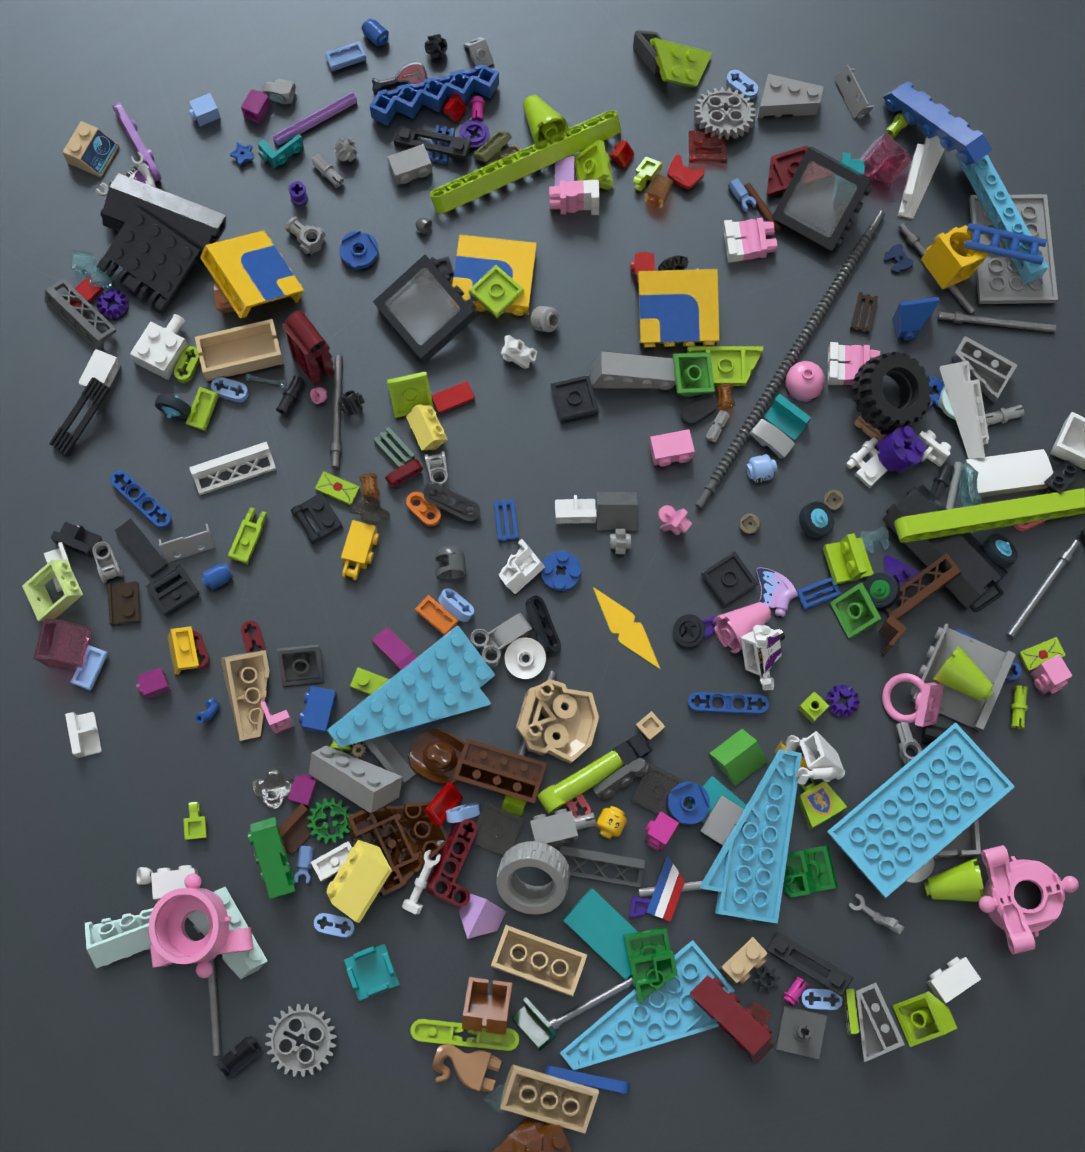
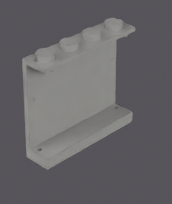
M945 624L942 628L939 627L934 636L937 639L935 646H930L926 655L929 660L926 665L922 664L918 676L925 683L936 682L933 679L956 648L958 646L961 647L993 684L991 689L994 692L987 701L985 699L978 701L944 685L939 714L975 730L982 731L985 728L1016 654L1011 651L1006 653L952 630L948 628L949 624ZM915 684L910 691V695H912L911 701L916 703L917 696L920 693L919 688Z

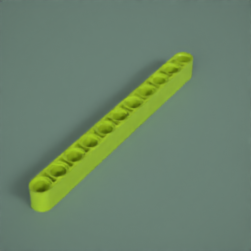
M606 111L432 190L430 197L436 213L450 211L582 151L597 140L604 141L617 135L622 130L617 111Z
M1085 488L1063 491L1061 494L1056 492L904 516L895 520L894 525L900 542L907 543L1085 514Z

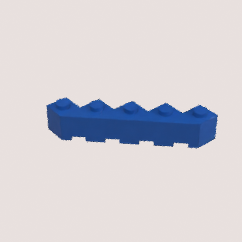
M481 64L475 66L474 69L466 71L462 69L451 72L447 76H435L424 79L423 82L417 84L409 83L397 86V89L379 91L369 106L371 118L388 126L396 112L412 119L415 118L422 105L440 112L441 107H443L446 100L452 94L459 95L465 105L474 91L491 99L499 86V72Z
M909 81L899 85L883 96L886 107L892 113L901 110L904 120L910 126L919 123L923 134L928 139L938 136L941 146L947 152L956 149L960 160L966 166L976 163L993 150L982 132L970 129L969 123L959 116L954 118L950 115L951 111L940 103L938 105L934 104L932 97L922 90L919 92L914 90V85Z

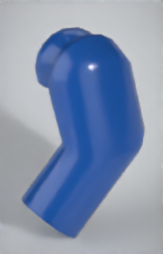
M211 698L206 702L208 707L206 711L195 715L197 723L211 720L220 709V704L217 703L215 698Z

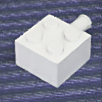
M174 314L166 328L150 321L130 353L134 363L169 380L183 350L188 347L185 338L177 335V332L185 322L184 319Z

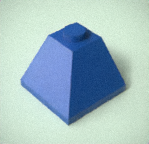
M939 297L899 303L892 318L897 340L904 339L909 341L918 336L931 318L939 302Z

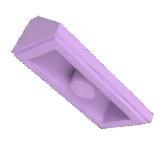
M574 156L555 162V186H560V181L565 180L566 183L574 181Z

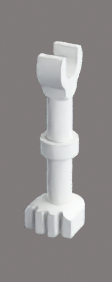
M431 850L424 854L425 864L419 878H416L414 882L415 887L410 899H404L402 908L415 915H419L423 908V905L418 903V899L423 888L427 887L429 874L433 866L441 860L440 854L437 855L436 860H431L429 858Z

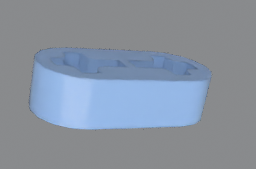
M731 70L727 74L726 84L734 92L738 90L739 95L745 93L744 98L750 97V100L756 98L758 85L739 70Z
M217 377L211 383L212 391L219 393L220 398L241 403L247 400L249 396L246 385L241 382ZM221 384H223L226 389L221 388L220 391H218L216 386H220ZM242 389L243 394L241 393L237 396L234 391Z
M444 589L438 598L440 605L456 619L462 622H467L474 614L473 606L452 589Z
M467 803L446 810L447 822L449 823L461 822L481 814L479 803Z
M321 913L314 919L315 929L323 934L348 938L355 931L354 923L346 917ZM324 917H326L327 922L333 923V926H325L324 929H321V925L318 922L319 920L323 921ZM345 922H348L347 924L351 929L342 934V930L336 928V924L344 925Z
M807 989L803 991L800 1001L807 1009L836 1010L841 1007L843 998L831 990ZM812 993V997L820 999L809 1005V1001L805 1000V997ZM831 994H834V998L838 999V1002L831 1006L830 1002H823V998H829Z

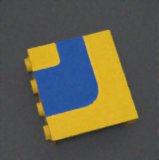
M264 230L205 245L200 256L239 318L247 317L253 306L290 296L297 303L304 291L302 285L298 282L292 270L288 267Z
M459 235L453 286L458 285L465 293L462 297L466 301L470 299L477 307L476 311L483 312L487 309L469 294V289L497 265L524 289V293L503 313H513L517 316L529 315L537 243ZM451 298V307L460 309L457 303Z
M718 269L638 271L639 344H644V348H654L656 344H664V347H675V343H683L684 347L695 346V343H703V346H714L715 342L719 341Z

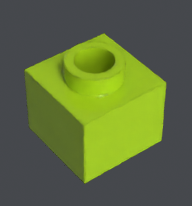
M813 692L799 706L798 710L813 724L828 709L829 705L816 692ZM811 703H815L818 708H812Z

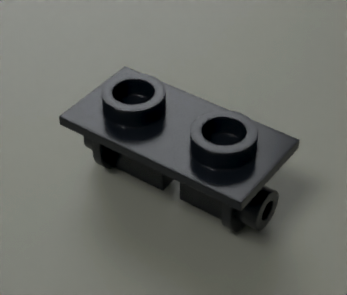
M1067 460L1044 481V484L1048 486L1046 493L1058 492L1061 494L1084 471Z
M252 1036L249 1038L245 1037L244 1040L234 1047L238 1053L234 1054L230 1050L218 1060L219 1063L216 1066L224 1073L227 1080L238 1074L240 1070L263 1052L257 1040Z

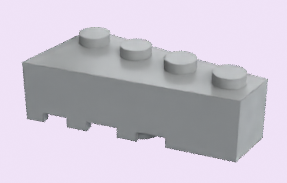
M601 351L590 366L592 388H660L668 390L676 384L672 358Z
M324 746L311 753L309 774L368 812L372 813L399 798L403 776L329 746Z

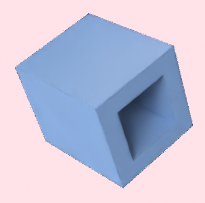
M210 93L189 101L191 109L188 111L192 120H197L199 126L220 118L218 108Z

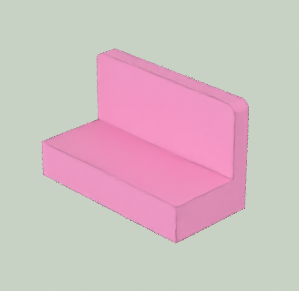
M261 702L269 726L275 734L294 726L287 710L272 715L266 702Z

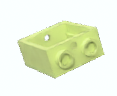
M67 559L51 560L22 586L38 621L56 619L83 595ZM56 575L65 595L53 604L45 584Z

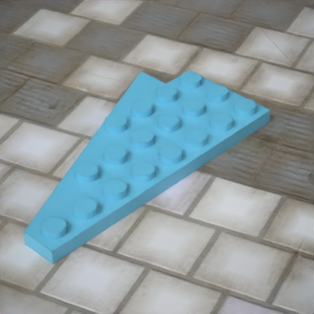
M784 749L778 750L702 881L700 889L718 891L716 914L778 924L798 777H795L800 769L802 753Z
M692 940L674 955L677 976L664 983L663 987L646 997L642 1003H638L634 989L562 1050L560 1055L574 1071L719 1027L716 1023L717 1020H712L691 999L689 993L707 975L712 979L714 977L718 978L724 985L723 989L728 994L735 992V990Z

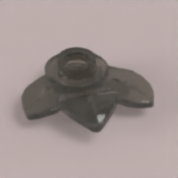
M366 497L361 503L353 504L350 509L352 514L360 515L361 520L368 525H376L379 519L390 520L389 512L382 509L380 501L374 497Z
M273 768L267 772L264 780H253V792L257 797L263 799L267 807L278 808L283 803L284 798L289 796L294 780H284L282 773L277 768ZM277 795L276 798L270 799V796Z

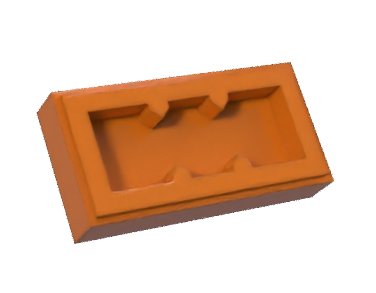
M427 595L415 608V612L443 636L459 623L458 619L430 595Z

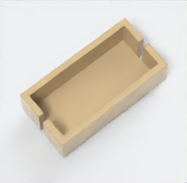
M273 319L195 337L202 372L206 382L213 381L217 377L225 378L284 364Z

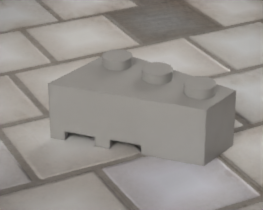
M768 74L757 118L769 115L781 117V115L793 114V116L816 115L824 86Z
M966 336L952 357L955 363L969 361L971 380L979 379L981 391L993 404L1000 396L1017 367V364Z
M875 982L857 990L856 1000L863 1061H869L905 1045L877 983Z

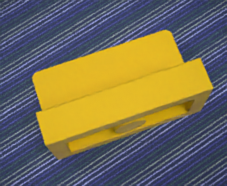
M192 627L171 629L168 634V642L174 674L179 675L181 670L198 668L199 663Z

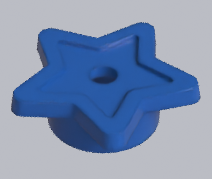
M237 142L236 150L232 151L230 156L236 158L239 165L247 163L249 160H254L251 154L253 146L251 144L243 146Z

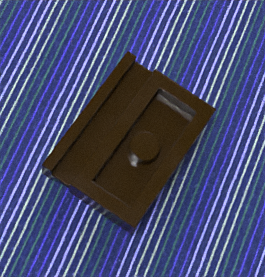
M133 581L114 585L107 584L109 624L113 626L114 624L140 623L139 583Z

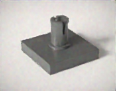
M783 1006L775 1050L819 1060L827 1016Z

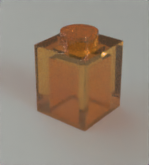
M655 173L646 190L645 201L652 206L662 208L672 190L673 180Z

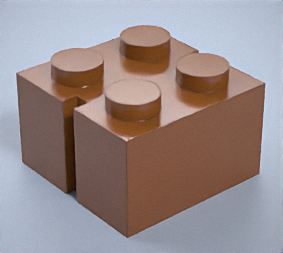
M469 977L462 1017V1029L482 1032V1028H486L488 1033L506 1035L512 983L493 980L492 995H488V979Z

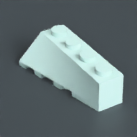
M226 887L214 891L222 899L228 917L231 916L229 930L247 928L248 926ZM199 910L191 912L187 917L194 924L193 927L198 933L201 932L206 936L210 926L208 917ZM253 934V950L221 954L224 962L240 979L258 971L267 962Z
M153 908L143 910L140 915L136 916L129 913L124 914L121 919L113 921L111 918L102 919V923L99 924L85 923L86 948L96 968L150 949V945L153 944L149 935V920Z

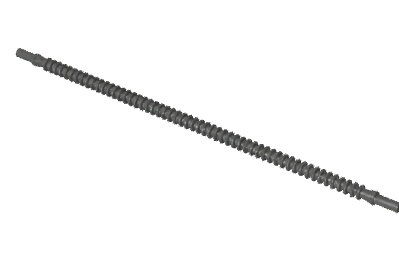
M879 210L872 223L867 225L865 233L861 235L862 238H859V242L856 243L853 251L850 252L851 255H848V259L845 260L846 264L842 265L843 268H840V272L837 273V277L832 281L829 290L823 295L824 299L820 300L821 303L815 308V312L809 318L810 321H807V325L804 326L805 330H801L802 334L798 335L799 338L796 339V343H793V347L790 348V352L784 358L785 361H782L779 370H776V374L773 375L774 379H771V383L767 385L768 388H765V393H762V397L759 398L760 402H756L757 406L753 407L754 411H751V415L747 417L748 420H745V424L739 430L740 434H736L737 438L733 439L734 443L730 444L731 448L729 447L727 449L728 452H725V457H722V461L719 462L720 466H716L717 471H713L714 476L711 475V480L705 484V490L696 502V507L702 509L710 495L715 493L717 484H720V479L724 478L723 474H727L726 470L730 469L729 465L733 464L732 460L734 461L736 459L735 456H738L737 451H741V447L744 446L743 442H747L746 437H750L749 433L752 428L759 422L758 419H761L764 410L770 405L769 401H772V396L776 395L777 387H781V383L784 382L783 378H786L789 369L795 364L794 360H798V356L801 355L800 351H803V347H806V343L809 342V338L815 332L814 329H817L820 320H823V316L829 310L828 307H831V303L837 297L836 294L840 292L839 290L842 289V285L848 279L847 276H850V272L856 267L855 263L859 262L858 259L864 254V250L867 249L866 246H869L872 236L877 233V227L884 218L885 212Z

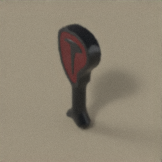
M419 62L410 63L401 68L394 78L382 81L373 78L372 83L374 86L372 91L378 93L381 89L394 85L401 86L409 83L417 84L423 82L424 79H428L427 72L423 64Z

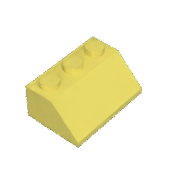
M358 840L354 847L350 849L345 862L339 867L334 880L327 887L326 893L331 903L357 923H360L392 872L380 847Z

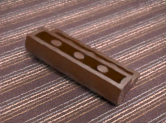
M466 738L453 779L535 804L547 763Z

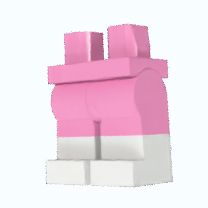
M565 180L560 181V186L549 187L550 209H560L561 214H566V211L575 213L578 210H591V215H599V180L570 181L567 183Z
M763 218L740 222L724 220L723 234L728 263L759 257L766 258L767 253L777 251L776 238L766 239V235L774 234V223L763 222Z
M830 342L828 348V385H852L856 383L854 377L858 373L859 368L866 364L867 361L879 356L880 351L870 350V345L849 346L838 345V342Z

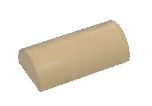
M506 925L491 967L573 997L587 954Z
M512 1065L504 1086L500 1109L586 1133L599 1090Z

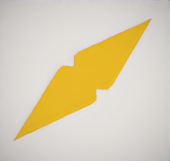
M593 587L610 631L612 633H619L618 640L620 643L660 669L643 625L640 622H634L635 616L632 612Z

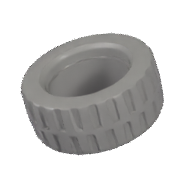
M535 841L523 842L511 847L504 854L498 868L496 885L500 896L511 908L526 914H544L557 908L565 899L570 880V868L565 857L554 847ZM523 867H536L548 873L553 880L543 886H533L520 880L515 871Z

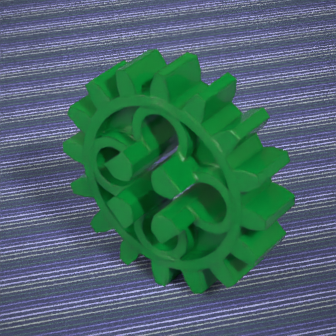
M324 798V804L322 805L316 802L318 808L316 810L310 808L313 815L307 816V819L312 821V823L307 825L308 829H314L310 833L312 837L318 835L317 841L320 842L324 839L326 845L329 844L330 840L337 844V838L344 841L343 834L351 833L347 829L348 823L346 817L352 815L350 813L347 814L350 808L348 806L343 808L344 803L342 800L336 804L335 798H332L329 803ZM326 808H331L330 815L334 820L332 825L336 829L334 835L329 834L331 829L327 823H323L322 827L316 826L318 821H328V817L324 813ZM340 815L344 816L342 822L336 820Z

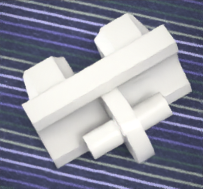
M507 335L505 336V346L502 348L501 354L506 361H513L522 368L527 369L530 362L536 360L537 351L525 346L524 342L520 339L516 340L512 336Z
M931 430L925 433L922 431L918 437L926 445V451L921 461L924 462L927 458L941 467L951 454V446L946 442L941 444L936 442L935 433Z

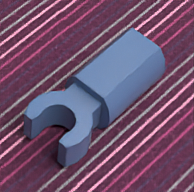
M739 178L734 179L728 184L729 189L738 202L742 203L741 209L744 212L748 210L747 203H750L753 208L756 207V200L749 196V192Z
M299 847L297 862L299 871L294 876L295 883H299V877L305 875L306 884H310L311 875L309 874V869L312 868L311 862L313 860L314 847Z

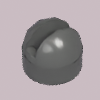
M422 217L416 221V229L425 235L430 231L432 221Z

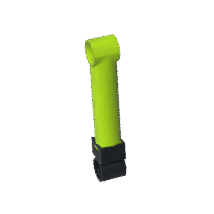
M638 733L629 740L614 747L611 752L556 785L546 788L537 797L547 813L551 814L625 765L638 758H644L652 752V749L643 735Z

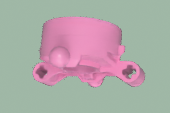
M1004 845L982 850V860L989 879L984 888L985 896L979 900V908L981 911L988 913L997 926L1005 930L1007 943L1013 955L1034 950V937H1038L1040 930L1048 927L1059 917L1065 901V891L1068 893L1076 892L1079 887L1078 880L1073 876H1066L1061 881L1057 873H1054L1052 869L1039 861L1017 860L1015 856L1010 857L1011 862H1009V855ZM1028 880L1034 882L1039 887L1042 899L1037 908L1027 910L1017 904L1014 898V889L1020 881Z
M191 873L184 880L186 888L168 892L156 903L149 920V935L153 944L150 945L152 967L172 965V963H198L196 966L197 975L201 978H208L213 973V966L209 961L216 958L217 955L254 949L251 927L229 930L231 916L228 917L222 899L210 890L199 888L202 883L201 877ZM196 910L205 913L210 923L207 935L199 941L190 939L185 931L187 916Z

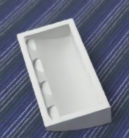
M1044 449L965 460L973 498L1045 489L1048 486L1044 484V481L1053 474L1050 461Z

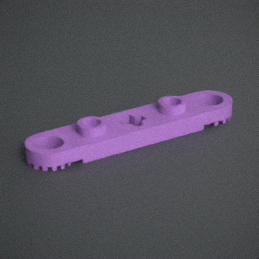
M120 102L112 105L114 112L117 113L115 115L136 153L140 152L143 155L142 162L151 171L150 173L154 181L161 180L160 173L153 162L155 160L153 153L144 146L136 131L138 128L135 121L129 119Z

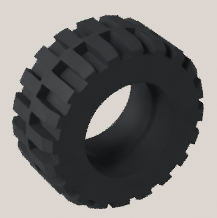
M893 351L879 355L863 364L859 368L858 373L855 374L854 381L856 383L852 384V391H854L852 396L853 402L856 401L857 407L855 408L857 412H861V418L865 422L869 421V425L873 428L878 427L881 431H894L899 427L910 426L918 422L928 411L927 406L931 403L929 394L932 393V387H929L930 378L926 376L924 367L918 365L919 361L915 358L910 359L911 356L906 353L901 354L900 352ZM885 375L892 378L900 388L901 403L899 408L891 405L884 396L882 382Z

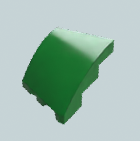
M829 845L788 853L783 887L790 898L838 887Z
M666 927L623 935L638 1003L644 1002L646 997L654 991H658L663 987L664 983L678 975L675 956L670 950Z

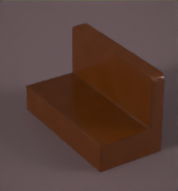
M892 615L878 631L890 641L881 653L884 656L907 629Z
M302 803L279 827L285 849L291 854H294L311 836L310 833L314 830L307 827L308 824L312 823V821L307 819V816H312V814ZM318 821V822L316 823V826H317V827H320V826H321V822Z

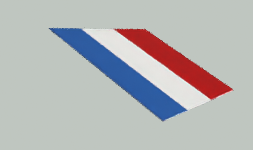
M668 855L646 913L671 922L685 881Z

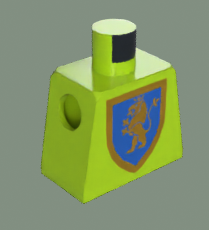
M808 778L806 784H800L804 793L798 796L797 801L809 830L847 808L845 803L825 781L815 785L813 780Z

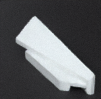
M926 136L924 145L918 143L916 146L898 212L899 217L913 219L945 150L941 146L938 136L930 139Z
M969 361L940 366V372L969 459L985 457L983 445L988 444L989 435L979 379L971 380Z

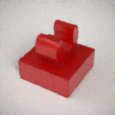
M452 94L450 99L446 100V105L441 107V109L452 121L458 122L467 107L459 95Z
M621 140L619 145L614 146L615 151L609 153L612 161H616L620 168H626L634 156V152L627 141Z

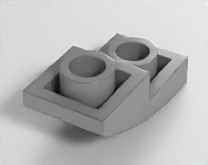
M760 419L750 432L762 447L767 445L780 459L785 458L795 445L787 435L764 419Z

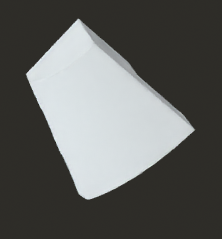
M523 539L518 542L521 547L516 555H510L507 565L503 567L499 574L504 584L514 594L545 568Z

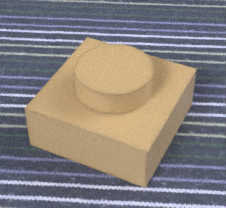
M652 711L636 724V727L648 741L665 729L663 723Z

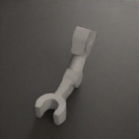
M854 895V898L859 901V906L849 903L848 907L850 910H862L875 923L884 925L893 932L901 934L905 927L898 924V920L892 917H885L871 910L865 905V900L861 895Z

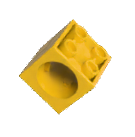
M966 225L961 228L955 227L946 234L941 233L936 236L935 242L925 250L924 256L920 259L942 289L970 278L989 256L985 252L964 248L965 240L971 241L973 235L971 231H967Z

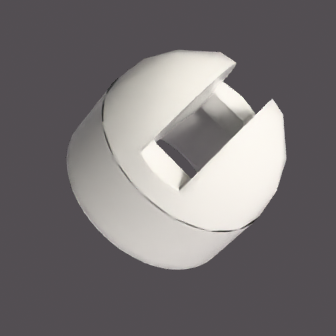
M139 867L136 874L137 884L146 885L151 883L152 878L150 875L153 871L146 867Z

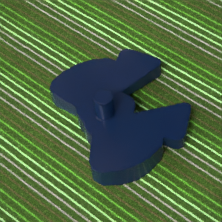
M902 244L894 245L889 252H885L884 261L895 258V262H897L891 268L892 272L900 273V271H906L912 267L914 261L904 253Z

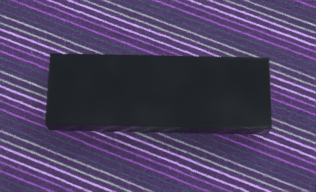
M129 519L114 530L151 578L168 566L132 519Z

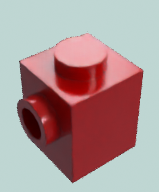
M640 252L634 255V261H630V272L634 273V283H639L637 282L638 271H655L654 253Z

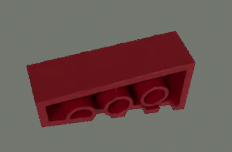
M707 975L689 993L691 999L712 1020L716 1019L717 1025L727 1035L731 1034L733 1036L732 1039L742 1051L748 1050L751 1053V1060L757 1064L774 1047L771 1029L764 1023L760 1025L755 1020L756 1015L749 1008L743 1009L738 1004L740 1000L732 992L728 994L723 989L724 985L718 978L714 977L712 979Z

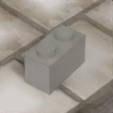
M424 144L387 156L389 168L396 185L406 184L413 179L423 178L432 173V163Z

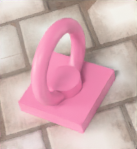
M909 673L898 674L892 677L883 689V706L888 715L898 722H915V725L922 727L937 724L944 685L938 682L925 683L919 677ZM901 682H911L920 690L915 703L917 711L910 715L900 714L891 703V692Z

